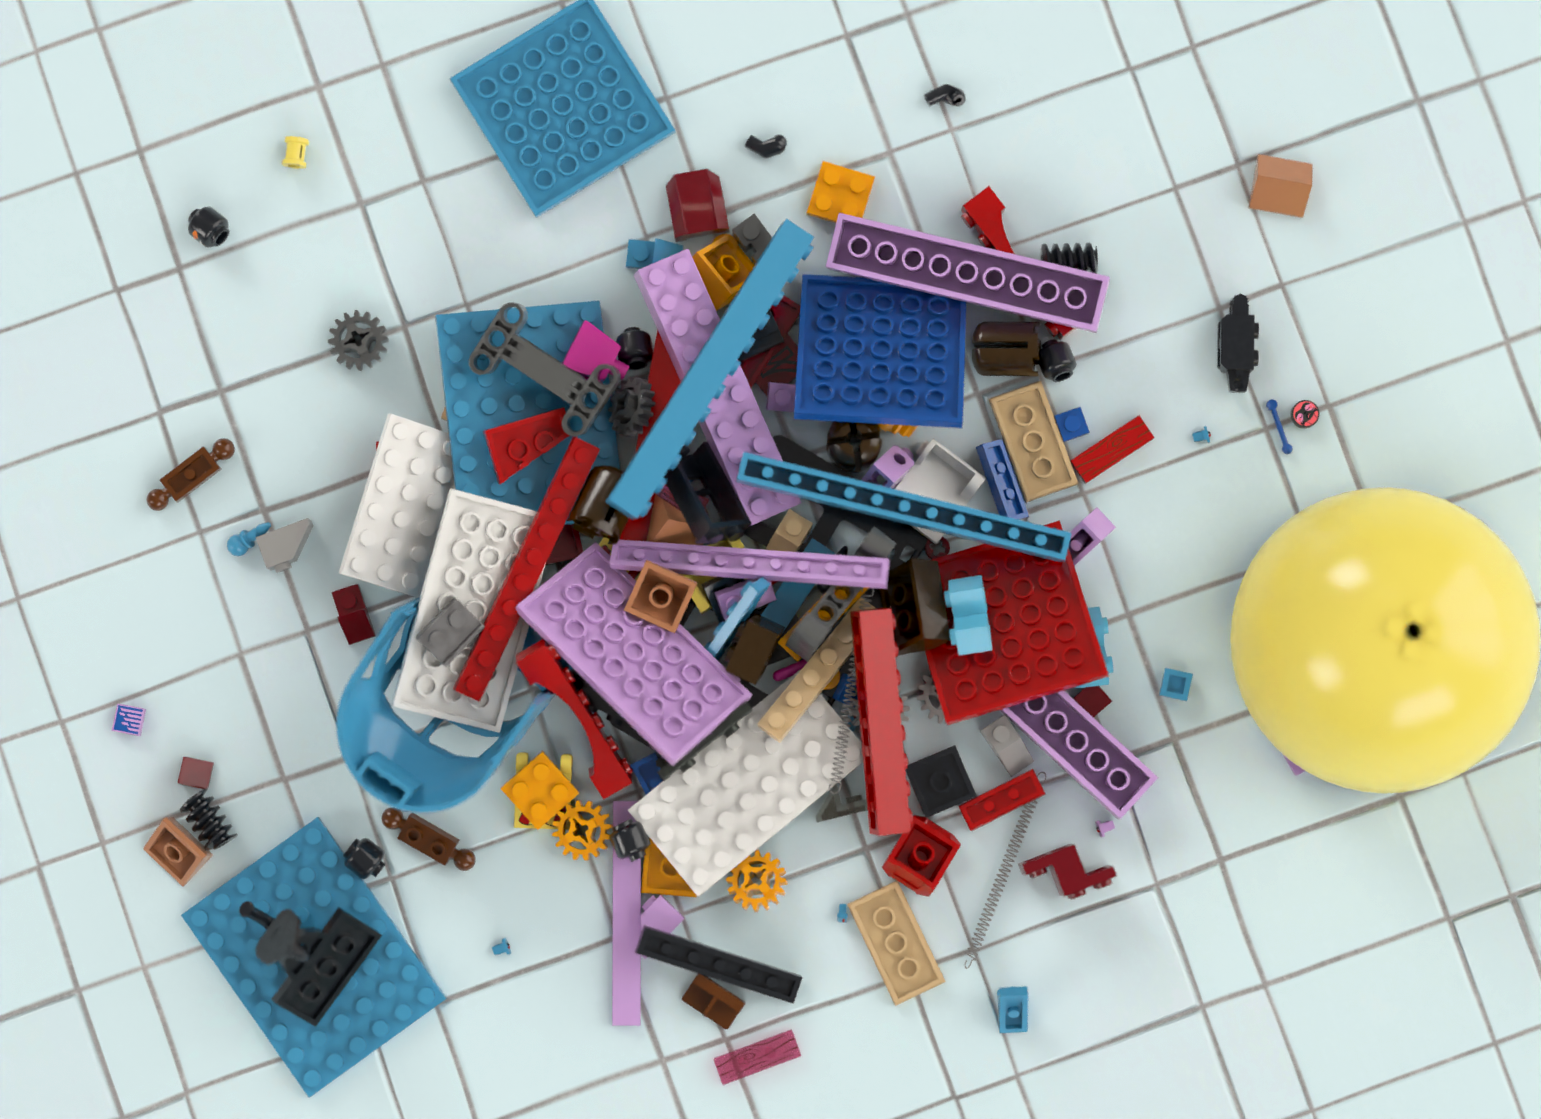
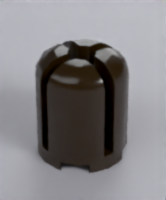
M982 322L978 324L972 335V344L976 348L972 349V363L976 371L983 376H1039V372L1035 371V365H1039L1037 360L1040 359L1041 340L1038 338V333H1035V327H1041L1040 322Z
M834 421L827 433L826 451L830 461L847 473H859L867 470L876 462L881 451L882 438H880L881 430L879 425L874 423ZM850 438H855L857 442H861L856 453L853 451V446L846 443V441L850 442Z
M601 465L595 466L590 470L566 520L574 522L573 529L591 539L594 536L608 538V544L610 545L618 543L629 517L605 501L622 476L623 471L614 466Z

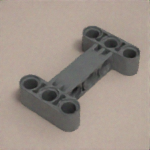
M519 303L504 304L470 355V369L476 374L488 375L497 369L503 359L571 404L562 420L563 430L568 435L581 436L586 434L618 386L621 379L619 369L611 364H601L594 369L587 380L519 335L527 322L528 312ZM513 307L517 308L520 313V318L515 323H511L507 318L508 311ZM497 331H501L505 336L504 343L499 347L495 346L492 341L493 334ZM483 354L490 360L489 367L485 370H481L477 365L478 358ZM606 368L613 373V380L608 385L603 384L600 380V374ZM590 392L595 393L598 397V403L594 408L588 407L585 403V397ZM575 415L579 416L583 421L582 429L577 432L570 427V420Z
M873 527L858 547L854 556L888 558L897 543L876 527ZM831 585L810 613L808 612L800 621L785 646L808 662L822 644L832 626L862 587ZM834 590H843L847 594V599H838L834 594ZM818 611L828 612L831 620H821L818 617Z

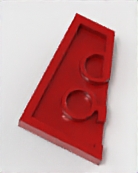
M564 407L483 430L498 484H502L513 474L522 470L530 462L570 436L562 427V420L566 414Z

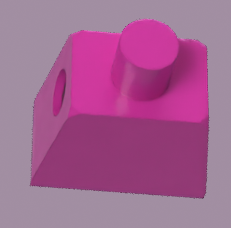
M586 320L581 324L562 362L587 380L594 369L601 364L616 366L621 374L620 380L624 379L629 369V365L616 359L621 346ZM606 368L601 372L600 380L602 383L608 374L613 376L611 370Z

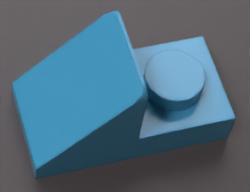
M655 238V242L629 239L626 268H644L683 251L684 246Z
M1027 986L999 988L997 991L999 1032H1028Z

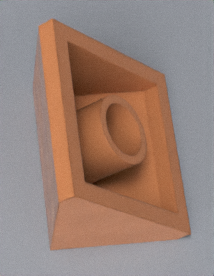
M1258 154L1248 208L1303 218L1312 188V164Z
M666 492L656 493L647 542L703 545L704 543H695L696 538L682 512L675 506L677 503L673 496ZM701 501L703 507L705 508V510H706V512H707V514H708V516H709V513H708V510H707V508H706L705 502H702V501Z
M646 560L624 611L675 633L691 600L697 582Z
M165 817L143 848L182 886H185L213 856L174 817Z

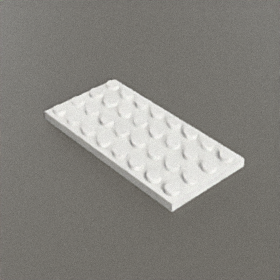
M450 488L391 706L500 733L518 668L516 654L520 653L523 649L529 624L520 616L480 702L453 690L478 635L447 667L434 657L416 637L454 598H457L484 624L537 511ZM545 566L532 593L540 587Z
M801 670L752 708L753 711L739 720L737 725L740 728L728 738L723 734L715 739L693 758L696 763L684 773L680 769L676 770L668 779L660 783L628 809L634 819L641 822L647 835L698 897L829 791V785H831V789L837 784V782L830 780V778L839 777L833 776L831 773L840 772L834 771L832 768L842 767L832 763L840 762L833 759L834 757H842L834 752H843L835 747H845L836 742L844 741L838 739L837 736H845L839 734L838 731H847L839 728V726L847 725L839 722L842 719L821 693L780 743L757 725ZM851 730L850 732H840L849 735L848 738H842L847 740L848 743H840L846 745L847 748H839L847 753H837L846 758H836L845 762L844 764H837L843 766L844 769H836L842 771L843 774H834L842 777V779L863 763L862 743Z

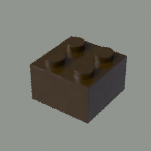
M757 613L750 619L748 618L746 622L742 621L736 633V637L740 639L738 643L734 642L724 659L728 663L725 671L756 685L763 676L785 627Z

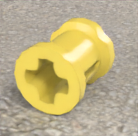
M294 136L285 137L287 147L282 165L294 169H305L307 163L304 162L306 146L309 145L308 139Z

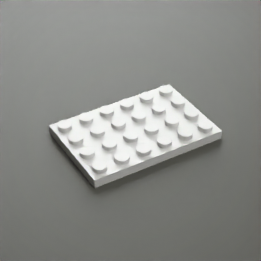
M394 414L387 415L339 574L418 598L421 596L450 488L455 489L449 433Z

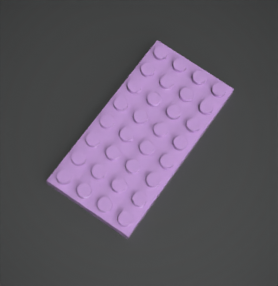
M595 542L516 606V610L549 645L554 646L558 654L673 766L706 738L729 714L744 702L750 700L752 694L731 673L725 671L726 668L681 624H679L676 632L673 633L624 611L636 581L625 570L611 569L609 565L611 556Z

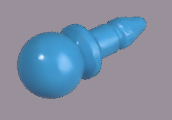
M271 523L259 524L249 532L243 530L240 534L231 536L227 542L228 551L234 556L244 555L249 548L255 546V537L266 534L271 527Z

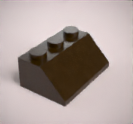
M912 558L890 570L887 588H880L883 608H891L896 619V628L893 630L894 641H896L898 646V656L932 650L950 641L938 561Z

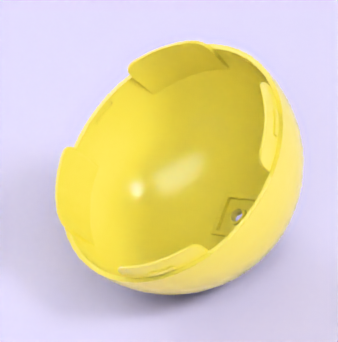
M1381 487L1349 491L1325 498L1291 517L1268 538L1251 561L1241 581L1232 614L1230 642L1235 678L1248 711L1262 733L1283 755L1306 772L1343 788L1372 793H1402L1424 789L1458 776L1481 762L1496 749L1521 716L1530 697L1540 660L1541 637L1537 606L1527 577L1511 550L1493 530L1465 509L1445 499L1410 489ZM1409 623H1414L1420 628V636L1416 640L1406 636L1405 629Z

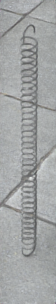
M872 588V595L860 596L862 599L865 600L859 602L861 604L867 605L859 606L860 609L865 610L861 607H871V605L862 602H872V600L866 599L864 597H872L874 593V588ZM849 668L848 670L854 673L847 674L848 676L855 679H847L848 682L854 684H846L847 687L852 689H845L846 692L851 694H845L844 697H847L852 700H843V702L851 705H842V707L849 710L841 711L842 713L848 715H841V718L847 720H842L839 722L848 726H839V728L847 731H838L839 734L845 736H837L838 739L844 741H837L836 743L845 747H835L836 749L843 752H834L836 755L842 757H834L833 759L840 762H833L832 764L842 768H832V770L840 772L831 773V775L839 778H830V780L840 783V787L837 792H832L830 789L831 785H829V791L833 794H836L840 791L842 784L841 782L833 779H842V777L834 774H843L842 771L836 769H844L843 766L837 764H844L845 762L836 758H846L845 756L837 753H847L845 750L839 748H847L846 745L840 743H848L847 740L842 738H848L849 735L840 732H850V730L842 727H851V725L843 722L852 721L851 719L845 717H852L853 715L846 713L844 711H854L853 709L845 706H854V704L846 701H855L854 698L848 697L856 696L855 693L848 691L857 690L854 687L848 686L857 685V683L849 681L856 680V677L851 676L856 675V672L852 671L855 670V668Z
M1030 803L1028 804L1031 806L1024 805V808H1026L1029 811L1022 810V812L1027 816L1020 815V817L1026 821L1018 820V822L1022 825H1016V827L1020 830H1014V832L1019 835H1012V837H1014L1017 840H1010L1015 845H1008L1010 848L1014 850H1006L1008 853L1012 855H1004L1010 860L1002 859L1008 865L1000 864L1003 868L1007 870L998 869L1001 873L1005 875L996 874L1001 879H995V881L1000 883L1001 885L993 884V886L1000 890L991 889V891H993L996 894L990 893L989 895L994 899L988 898L987 900L993 904L985 903V905L991 909L983 908V910L989 914L981 913V915L986 917L987 919L979 918L982 922L986 924L977 923L984 929L975 928L982 934L973 933L980 939L972 938V940L979 944L970 943V945L977 949L968 948V950L972 951L975 954L966 952L968 956L973 958L970 962V965L973 960H976L971 955H978L973 950L980 951V949L974 945L982 946V944L976 940L984 941V939L978 935L986 936V934L981 932L980 930L988 931L982 925L990 926L987 922L983 920L992 921L985 915L994 916L987 910L995 911V909L990 907L989 905L997 906V904L990 900L999 902V899L995 898L994 896L1001 897V895L996 891L1003 892V890L997 886L1005 887V885L999 881L1007 882V880L1002 878L1001 876L1009 877V875L1002 871L1011 872V870L1004 866L1013 867L1006 861L1015 862L1008 856L1017 857L1013 853L1009 852H1018V850L1011 846L1020 848V845L1016 844L1015 842L1022 843V841L1016 838L1015 836L1024 838V836L1018 832L1026 833V831L1021 829L1020 827L1028 828V826L1021 822L1030 823V821L1023 817L1032 818L1025 812L1034 813L1027 807L1036 808ZM966 960V961H965V968L968 969V968L970 967V965H969L968 967H966V962H967V960Z

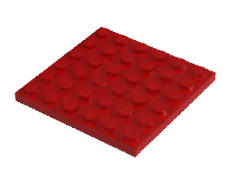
M1060 520L1043 525L1063 531ZM981 544L932 559V561H938L943 596L944 591H949L948 580L982 575L992 638L991 651L959 655L957 645L952 646L951 640L935 649L925 651L947 726L1109 677L1069 548L1066 559L1062 562L988 544ZM945 603L949 629H953L954 617L952 607L947 608Z

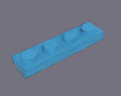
M763 577L754 583L749 581L740 592L742 598L728 609L726 613L729 616L728 619L717 626L713 632L714 640L712 642L709 641L704 646L718 661L735 638L742 621L746 622L771 585Z

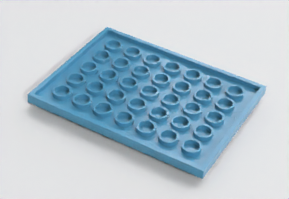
M600 300L525 307L528 312V319L519 335L562 363L581 324L585 320L603 332ZM511 308L507 313V318L511 323L517 322L520 318L517 308ZM500 309L436 315L435 322L455 490L538 511L573 436H568L549 451L530 462L525 468L513 474L508 480L498 484L483 430L564 407L567 413L571 404L503 359L497 369L488 375H479L470 369V355ZM501 331L493 334V344L499 347L504 343L505 336ZM483 354L478 358L477 365L481 370H485L489 367L490 360ZM609 374L607 375L603 384H610ZM593 392L588 393L585 397V403L588 407L594 408L598 403V397ZM611 396L586 434L575 436L600 448L591 469L601 465L614 466L620 469L616 431L612 430L614 423L609 422V418L612 416V412H608V409L612 407ZM575 415L570 420V427L576 432L580 431L583 421L579 416ZM566 521L564 525L574 524V522Z
M319 817L315 818L181 915L309 1098L447 999L365 881L345 866L346 858L343 856V850ZM250 901L255 907L273 918H276L281 911L290 909L300 917V929L315 927L321 930L337 908L340 907L382 935L316 1027L280 1007L272 1000V997L288 975L281 969L279 961L266 965L256 956V945L266 929L252 919L244 918L240 915L239 909L242 903Z

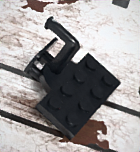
M250 901L242 903L239 909L242 917H248L266 929L256 945V956L266 965L279 961L281 969L288 975L272 997V1000L280 1007L315 1027L382 937L377 930L340 907L337 908L322 930L315 927L300 929L301 919L290 909L281 911L276 918L258 909Z

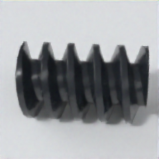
M1090 242L1085 244L1084 250H1082L1079 243H1075L1072 251L1068 243L1063 245L1062 251H1060L1057 243L1052 245L1051 251H1049L1046 244L1041 246V261L1083 271L1090 270L1091 273L1097 274V246L1093 250Z
M208 788L189 798L180 808L181 813L190 812L186 817L188 823L196 821L192 831H202L198 836V840H208L204 846L206 851L216 850L238 836L237 833L228 835V831L232 827L231 824L222 826L221 823L226 818L225 815H215L220 806H209L214 797L204 798L203 795Z

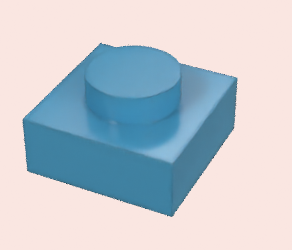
M1164 668L1159 696L1187 701L1193 674Z

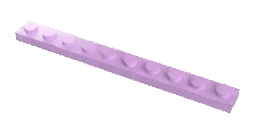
M619 540L616 545H613L609 563L611 569L641 571L645 561L649 560L678 574L756 580L763 577L765 580L881 589L887 588L890 566L888 558Z

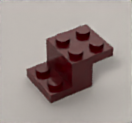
M1067 844L1018 864L1021 874H1029L1030 878L1047 873L1046 867H1049L1059 895L1067 896L1071 900L1087 894L1085 889L1091 886L1094 889H1100L1113 884L1111 879L1117 877L1112 865H1106L1086 873L1075 844Z

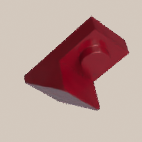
M357 583L331 592L339 615L337 618L348 644L352 645L376 637L359 584Z

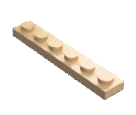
M860 597L850 611L862 610L859 606H867L859 602L864 601V599ZM872 605L871 607H861L864 609H875ZM850 611L757 723L761 730L780 743L850 658L851 653H854V650H852L853 638Z

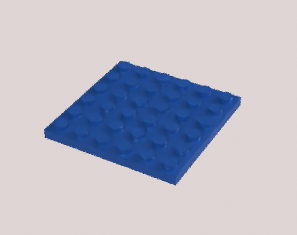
M802 274L794 419L962 428L966 302L863 277Z

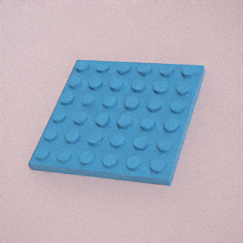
M594 0L575 1L450 78L453 86L536 218L676 133L673 125Z

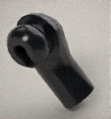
M943 84L924 94L929 107L940 101L959 107L966 100L965 94L961 89L949 84Z
M751 135L745 147L763 158H770L781 154L785 150L787 140L782 135H775L774 138L763 142Z

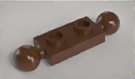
M222 438L214 443L213 451L210 453L204 446L160 479L165 488L150 491L146 498L147 505L152 510L161 511L167 507L171 496L177 503L221 470L217 461L230 459L235 452L234 444L229 439Z
M390 807L383 812L381 820L386 828L401 829L397 839L444 866L451 858L456 868L461 871H468L474 867L476 862L474 853L469 849H456L460 839L413 812L408 816L407 820L404 819L401 810Z

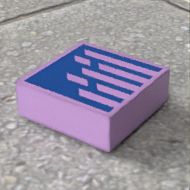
M117 703L112 731L141 736L146 709Z

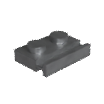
M454 598L424 628L416 639L447 667L485 626L457 598Z

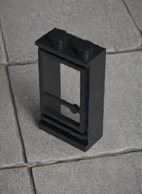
M708 441L703 442L692 455H688L690 452L689 447L682 446L678 453L682 456L674 470L669 468L664 478L667 479L666 484L696 538L695 543L715 544L719 541L729 540L733 542L740 539L752 522ZM700 479L704 488L695 491L689 480ZM699 495L701 497L709 495L723 522L712 523L698 497Z

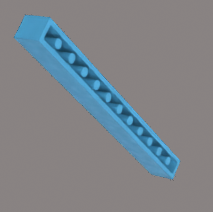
M785 219L780 224L605 502L632 520L637 519L639 515L641 517L646 515L652 505L648 500L654 492L658 494L665 485L667 479L663 477L669 468L674 470L682 457L678 454L683 445L688 447L694 439L696 432L693 429L698 421L703 423L709 415L711 409L708 405L713 398L718 400L726 388L723 381L727 375L732 377L740 366L741 362L737 359L742 351L747 353L756 340L752 335L757 328L762 330L769 320L770 316L766 313L771 305L776 307L785 294L781 289L786 281L791 284L799 272V269L796 268L800 259L805 261L814 248L810 245L814 236L788 219Z
M746 452L742 454L736 478L737 483L1057 562L1065 561L1072 534Z

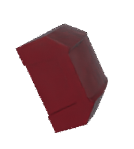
M708 169L674 174L666 185L675 241L679 242L688 238L716 233H729L720 177Z

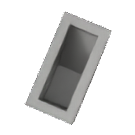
M306 518L255 537L267 569H275V572L279 573L292 567L290 563L298 560L313 528L312 520Z
M1006 715L1001 716L980 731L1011 777L1034 762L1021 737Z

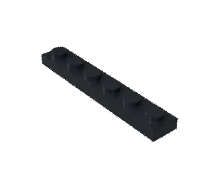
M646 925L643 926L635 949L636 954L793 1004L803 978L799 974Z

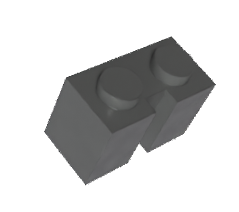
M752 214L732 229L733 237L746 253L750 249L754 252L752 262L755 265L772 239V236L755 214Z

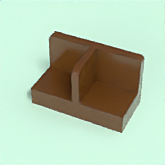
M699 973L682 997V1001L724 1029H729L738 1013L746 1004L745 1001L709 977Z

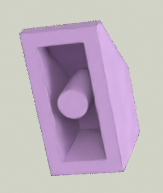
M1095 508L1070 532L1072 534L1068 548L1074 566L1116 528L1098 508Z
M652 895L642 906L645 911L641 915V932L643 926L646 925L671 933L685 917L662 895L657 899Z

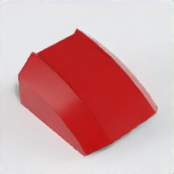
M913 815V822L910 825L911 832L901 834L882 868L888 877L894 878L913 890L917 895L929 897L937 887L961 844L952 833L923 816Z

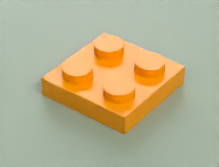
M823 161L807 215L833 223L837 222L839 213L863 218L875 176Z
M543 750L501 786V790L537 830L579 794L578 789Z

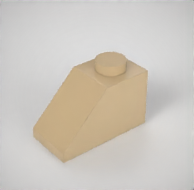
M789 509L765 550L798 552L811 531L813 523Z

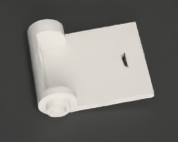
M932 439L931 442L925 440L918 448L916 453L919 455V458L895 489L966 506L986 477L935 439ZM912 526L934 544H937L944 535V533Z

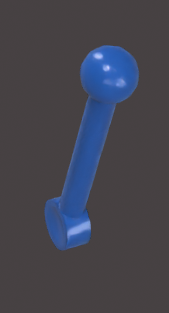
M1271 399L1266 403V408L1273 415L1283 444V453L1290 454L1293 451V447L1288 444L1276 410L1278 406L1277 401Z

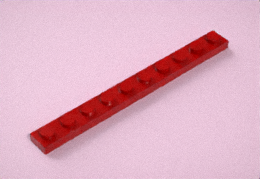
M573 436L483 624L485 627L479 633L453 687L454 691L480 702L520 619L516 606L532 593L600 448Z

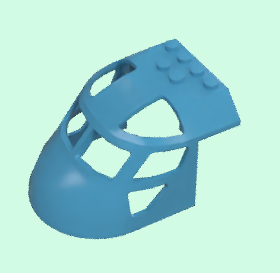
M420 597L393 611L351 676L339 702L336 729L339 748L345 764L356 781L368 793L381 802L400 810L429 813L457 806L476 794L496 772L511 749L517 745L529 730L536 717L547 707L556 694L544 686L534 683L542 692L534 698L533 703L524 715L513 720L503 721L500 733L434 717L422 732L416 733L393 711L385 696V691L399 669L401 670L414 618L418 610L417 607ZM406 621L400 646L386 664L394 637ZM530 625L522 651L543 639ZM377 656L371 677L362 678L369 664ZM562 657L558 659L564 668L568 666L572 671L573 667ZM445 720L473 734L484 737H499L479 757L455 755L429 741L430 736Z

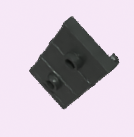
M744 702L673 766L663 756L655 761L656 766L661 768L657 772L658 775L665 781L678 769L684 773L696 763L693 758L715 739L723 734L728 738L740 728L737 722L753 711L747 702Z

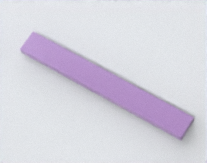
M613 801V827L631 818L633 822L636 821L628 809L638 801ZM614 848L612 1026H640L641 955L636 954L635 949L641 935V858L633 862L630 861L629 857L620 859Z

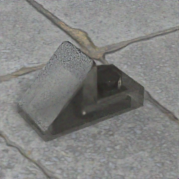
M837 784L832 787V792L838 791ZM829 792L815 816L816 822L867 811V798L863 799L862 794L845 798L846 803L841 804L839 792L836 794Z

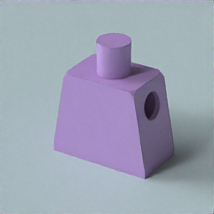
M892 446L872 465L861 481L880 485L877 482V477L882 475L886 481L880 486L894 489L913 467V453L908 448L903 447L900 449L898 446Z

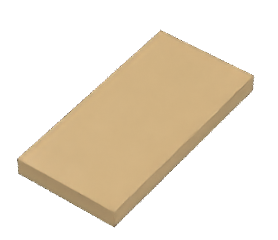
M1041 381L989 399L1026 503L1078 485Z
M897 880L847 904L895 1006L946 982Z

